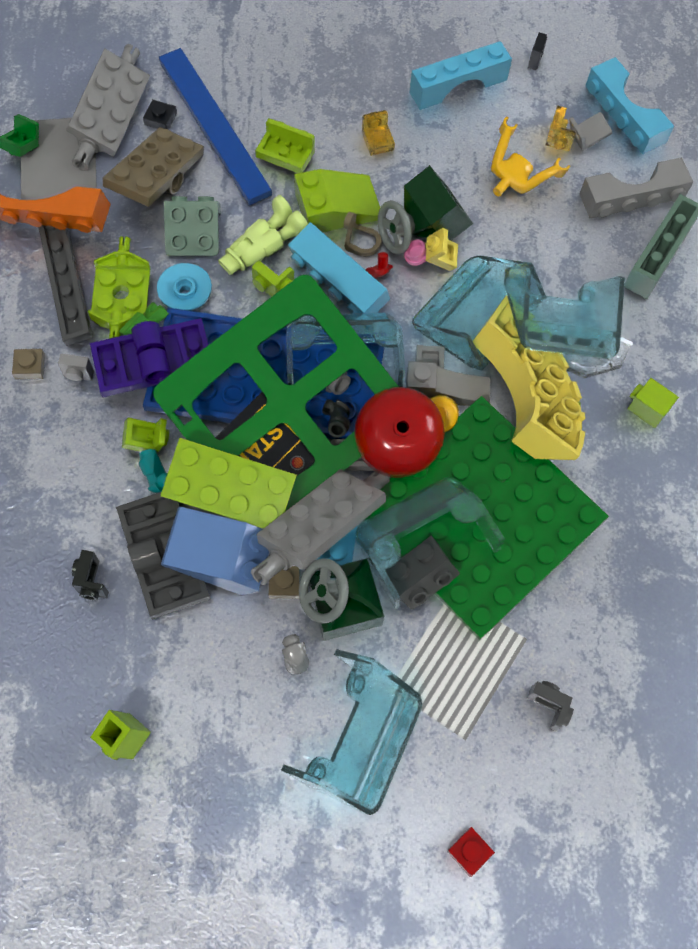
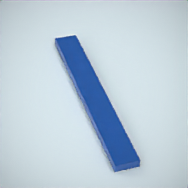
M179 48L159 56L161 66L248 205L272 196V189L183 50Z

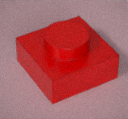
M472 827L447 850L469 877H472L495 853Z

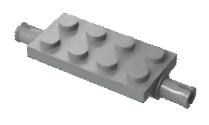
M131 44L125 45L121 57L104 48L66 129L67 132L75 135L78 140L79 149L72 160V164L77 168L82 160L83 162L80 166L82 171L88 170L93 155L98 152H105L114 157L149 80V74L134 66L140 51L135 47L133 54H130L133 48Z
M341 469L257 533L258 543L268 549L270 556L251 569L253 578L258 583L260 582L261 585H265L282 569L286 571L293 565L301 570L306 569L313 561L318 559L386 502L385 492L380 489L390 481L389 477L374 471L362 481Z

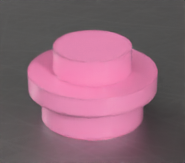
M418 239L411 241L409 248L404 252V258L408 264L418 266L426 262L425 242Z

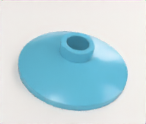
M180 263L169 267L161 274L157 282V293L161 302L168 308L195 310L206 303L212 291V283L208 273L203 268L190 263Z

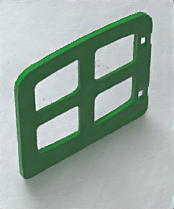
M300 275L157 384L153 394L156 402L186 440L239 456L277 425L287 424L312 454L315 462L311 467L296 476L286 512L338 470H346L361 457L356 446L354 432L339 445L331 444L306 412L305 406L307 402L350 369H354L374 395L382 390L399 386L318 283L309 275ZM307 315L312 316L336 345L337 350L295 384L287 385L282 382L260 354L258 346L298 319ZM235 363L242 365L264 393L267 403L264 408L224 439L218 440L195 413L193 402L215 380ZM181 406L192 417V420L185 425L175 414V411Z

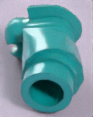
M156 449L144 450L139 453V467L144 476L147 477L149 483L148 490L153 493L162 492L168 473H166Z

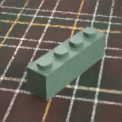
M681 194L679 195L632 268L623 287L648 299L698 218L697 202Z

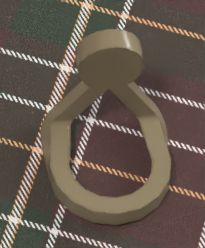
M348 212L344 220V228L347 229L344 245L346 251L365 257L376 254L382 245L380 234L372 228L356 224V214ZM353 228L374 236L376 244L370 249H361L351 244Z

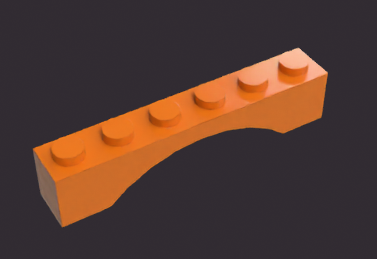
M78 186L64 193L37 200H19L0 194V220L10 224H17V222L26 223L34 227H41L42 225L53 226L59 230L69 228L78 229L85 233H90L91 231L102 232L111 204L101 189Z

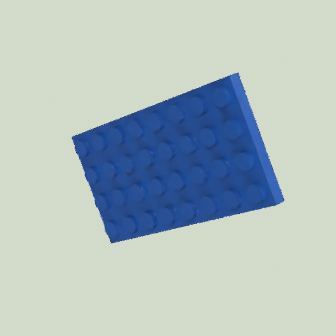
M167 308L169 314L164 319L163 327L202 318L208 344H211L241 321L242 318ZM290 325L258 346L260 354L282 382L287 385L295 384L337 350L336 345L324 330ZM359 336L382 365L385 339ZM235 363L193 402V409L200 419L231 423L262 391L242 365ZM354 369L347 371L351 381L349 387L342 394L335 395L333 392L329 393L325 388L309 400L305 406L308 415L327 438L346 439L355 430L360 410L374 396L373 392ZM157 385L147 387L143 402L144 411L166 414L154 398L153 391ZM329 399L335 403L337 399L342 401L350 410L348 417L350 428L344 436L339 438L330 435L328 431L330 416L322 413L325 401ZM183 406L175 411L177 416L191 417Z

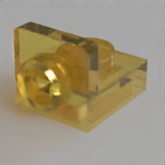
M557 105L545 146L570 151L576 132L566 129L568 120L564 119L567 108Z
M386 110L371 112L362 116V135L370 156L394 151L395 142L387 124L388 113Z

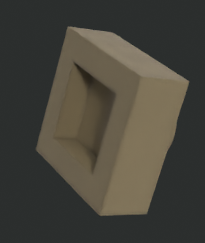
M14 349L12 375L15 380L43 379L45 361L43 349Z
M292 566L286 571L282 569L269 580V599H299L300 568Z

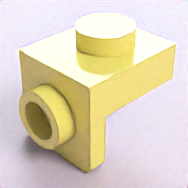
M441 228L429 235L425 244L426 261L448 271L457 268L458 244L448 240V230Z

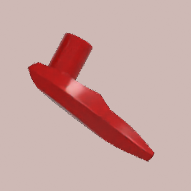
M378 253V265L365 269L375 279L386 275L393 268L392 265L388 264V253Z

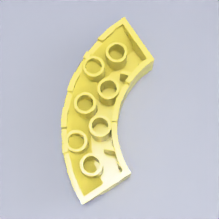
M506 295L471 344L495 366L510 390L516 409V429L511 441L534 459L576 460L580 456L585 438V431H582L585 412H581V406L579 405L582 397L577 382L571 381L566 371L569 365L560 351L555 352L553 350L552 344L548 339L549 335L545 331L540 333L531 323L534 318Z

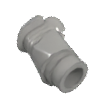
M296 634L289 635L282 641L285 647L282 650L285 667L289 673L294 675L301 674L309 666L305 643H300L299 636Z

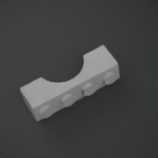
M681 157L658 162L650 181L643 184L634 185L621 182L611 173L586 177L579 194L589 218L607 217L618 212H630L641 207H654L660 203L675 202L680 194L686 197L693 184V180Z

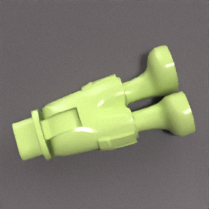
M278 195L272 200L274 213L268 221L258 219L245 230L243 235L232 243L230 248L225 250L226 254L218 262L229 275H232L237 270L244 271L246 267L254 265L258 260L262 261L265 257L273 255L284 247V241L296 237L308 225L306 219L299 211L296 210L292 213L291 207L284 197Z

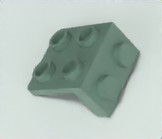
M173 196L171 197L172 201H164L166 254L169 256H216L219 253L218 214H221L220 203L214 201V197L200 196L198 201H188L187 197Z

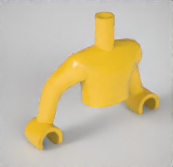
M505 117L499 128L501 137L491 164V171L500 179V182L494 187L493 193L499 197L508 187H511L519 194H524L552 176L562 178L569 170L570 165L566 168L560 167L559 162L561 158H558L553 166L537 173L529 180L528 177L533 171V166L527 159L520 154L513 153L507 160H503L509 139L518 124H515L514 127L508 126L506 123L509 117Z

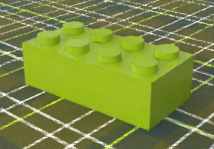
M179 438L161 497L264 529L285 512L297 475Z

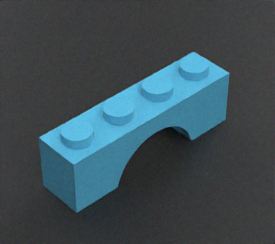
M499 41L412 70L409 93L419 110L443 102L446 95L454 87L465 81L480 80L485 88L507 81L512 58L502 42Z
M614 57L591 68L586 87L589 93L598 100L602 108L608 112L617 126L622 129L631 140V143L643 155L666 144L674 125L659 108H642L628 99L624 88L630 73Z

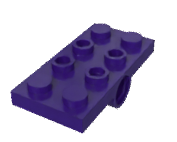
M202 318L160 327L158 323L153 321H144L132 328V334L90 343L100 394L103 398L159 384L209 345Z

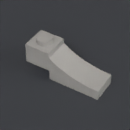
M408 361L406 388L415 389L429 398L437 395H446L452 398L457 405L471 406L481 396L490 403V377L450 371L438 367L437 363Z

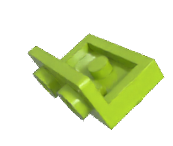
M268 118L266 121V133L255 150L256 158L295 173H302L315 153V136L305 130H299L281 121Z

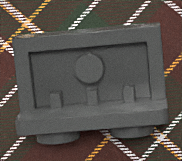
M432 535L383 572L397 596L410 609L423 604L430 596L442 587L450 584L460 574Z

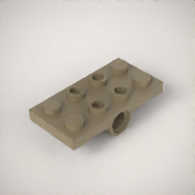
M159 127L103 177V187L150 207L164 192L174 195L179 191L184 173L204 155V146L193 142L191 139L177 135L168 129Z

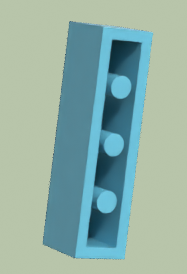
M311 222L288 244L292 252L291 259L300 268H303V266L307 267L311 271L309 275L319 285L322 283L326 284L329 287L328 292L338 302L341 299L348 304L347 309L357 319L363 317L369 322L390 300L388 290Z

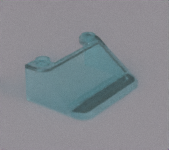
M474 256L466 260L414 316L412 324L417 331L437 345L445 347L447 352L470 368L482 371L490 361L475 347L473 339L506 295L509 296L527 313H532L544 301L546 294L532 263L487 256Z
M524 262L505 269V291L520 342L525 348L602 359L613 358L617 355L621 340L625 277L618 276L602 281L587 282L578 291L579 300L531 294V262Z

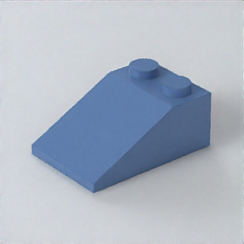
M178 507L161 565L243 596L259 591L260 582L258 583L253 578L251 569L268 557L269 551L258 543L257 533L263 530L259 527L238 520Z

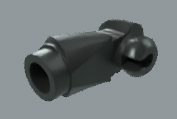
M330 399L326 400L322 413L330 416L328 431L333 437H342L350 428L348 418L350 410L346 404L338 399L336 403Z

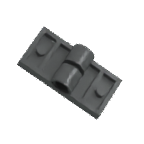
M161 492L116 507L127 541L128 552L152 620L211 599L204 581L161 565L178 507H180L177 501L161 497Z

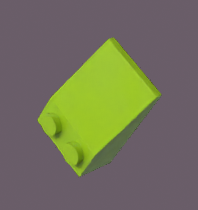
M325 169L294 174L295 196L300 212L308 224L311 222L321 232L344 228V220L348 212L356 214L355 223L358 225L378 221L380 205L369 175Z

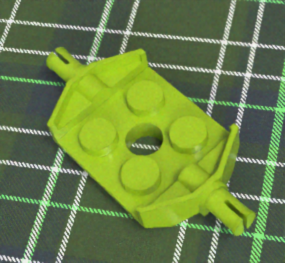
M123 236L119 238L118 251L94 260L96 270L91 310H88L90 319L100 327L110 330L109 339L121 336L119 333L120 329L137 312L145 316L147 309L151 270L149 261L129 252L131 239L125 236V241ZM120 291L128 293V296L124 299L115 298V295Z

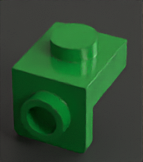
M17 114L14 116V130L0 136V149L9 152L13 156L21 157L39 147V123Z

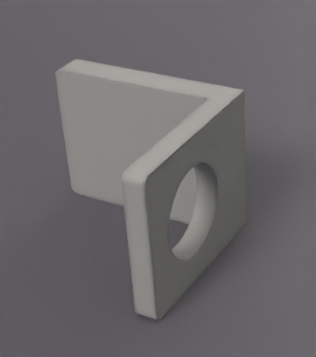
M601 112L580 124H577L573 117L569 119L570 132L582 151L612 134V129Z

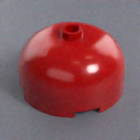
M406 387L388 388L372 396L360 410L354 430L356 446L364 462L374 471L394 478L412 476L426 469L438 456L445 435L443 418L434 402L425 394ZM401 422L406 424L407 432L405 433L397 430V425Z

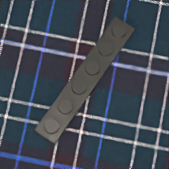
M42 225L38 228L62 341L68 346L93 338L69 228L59 230L53 226Z

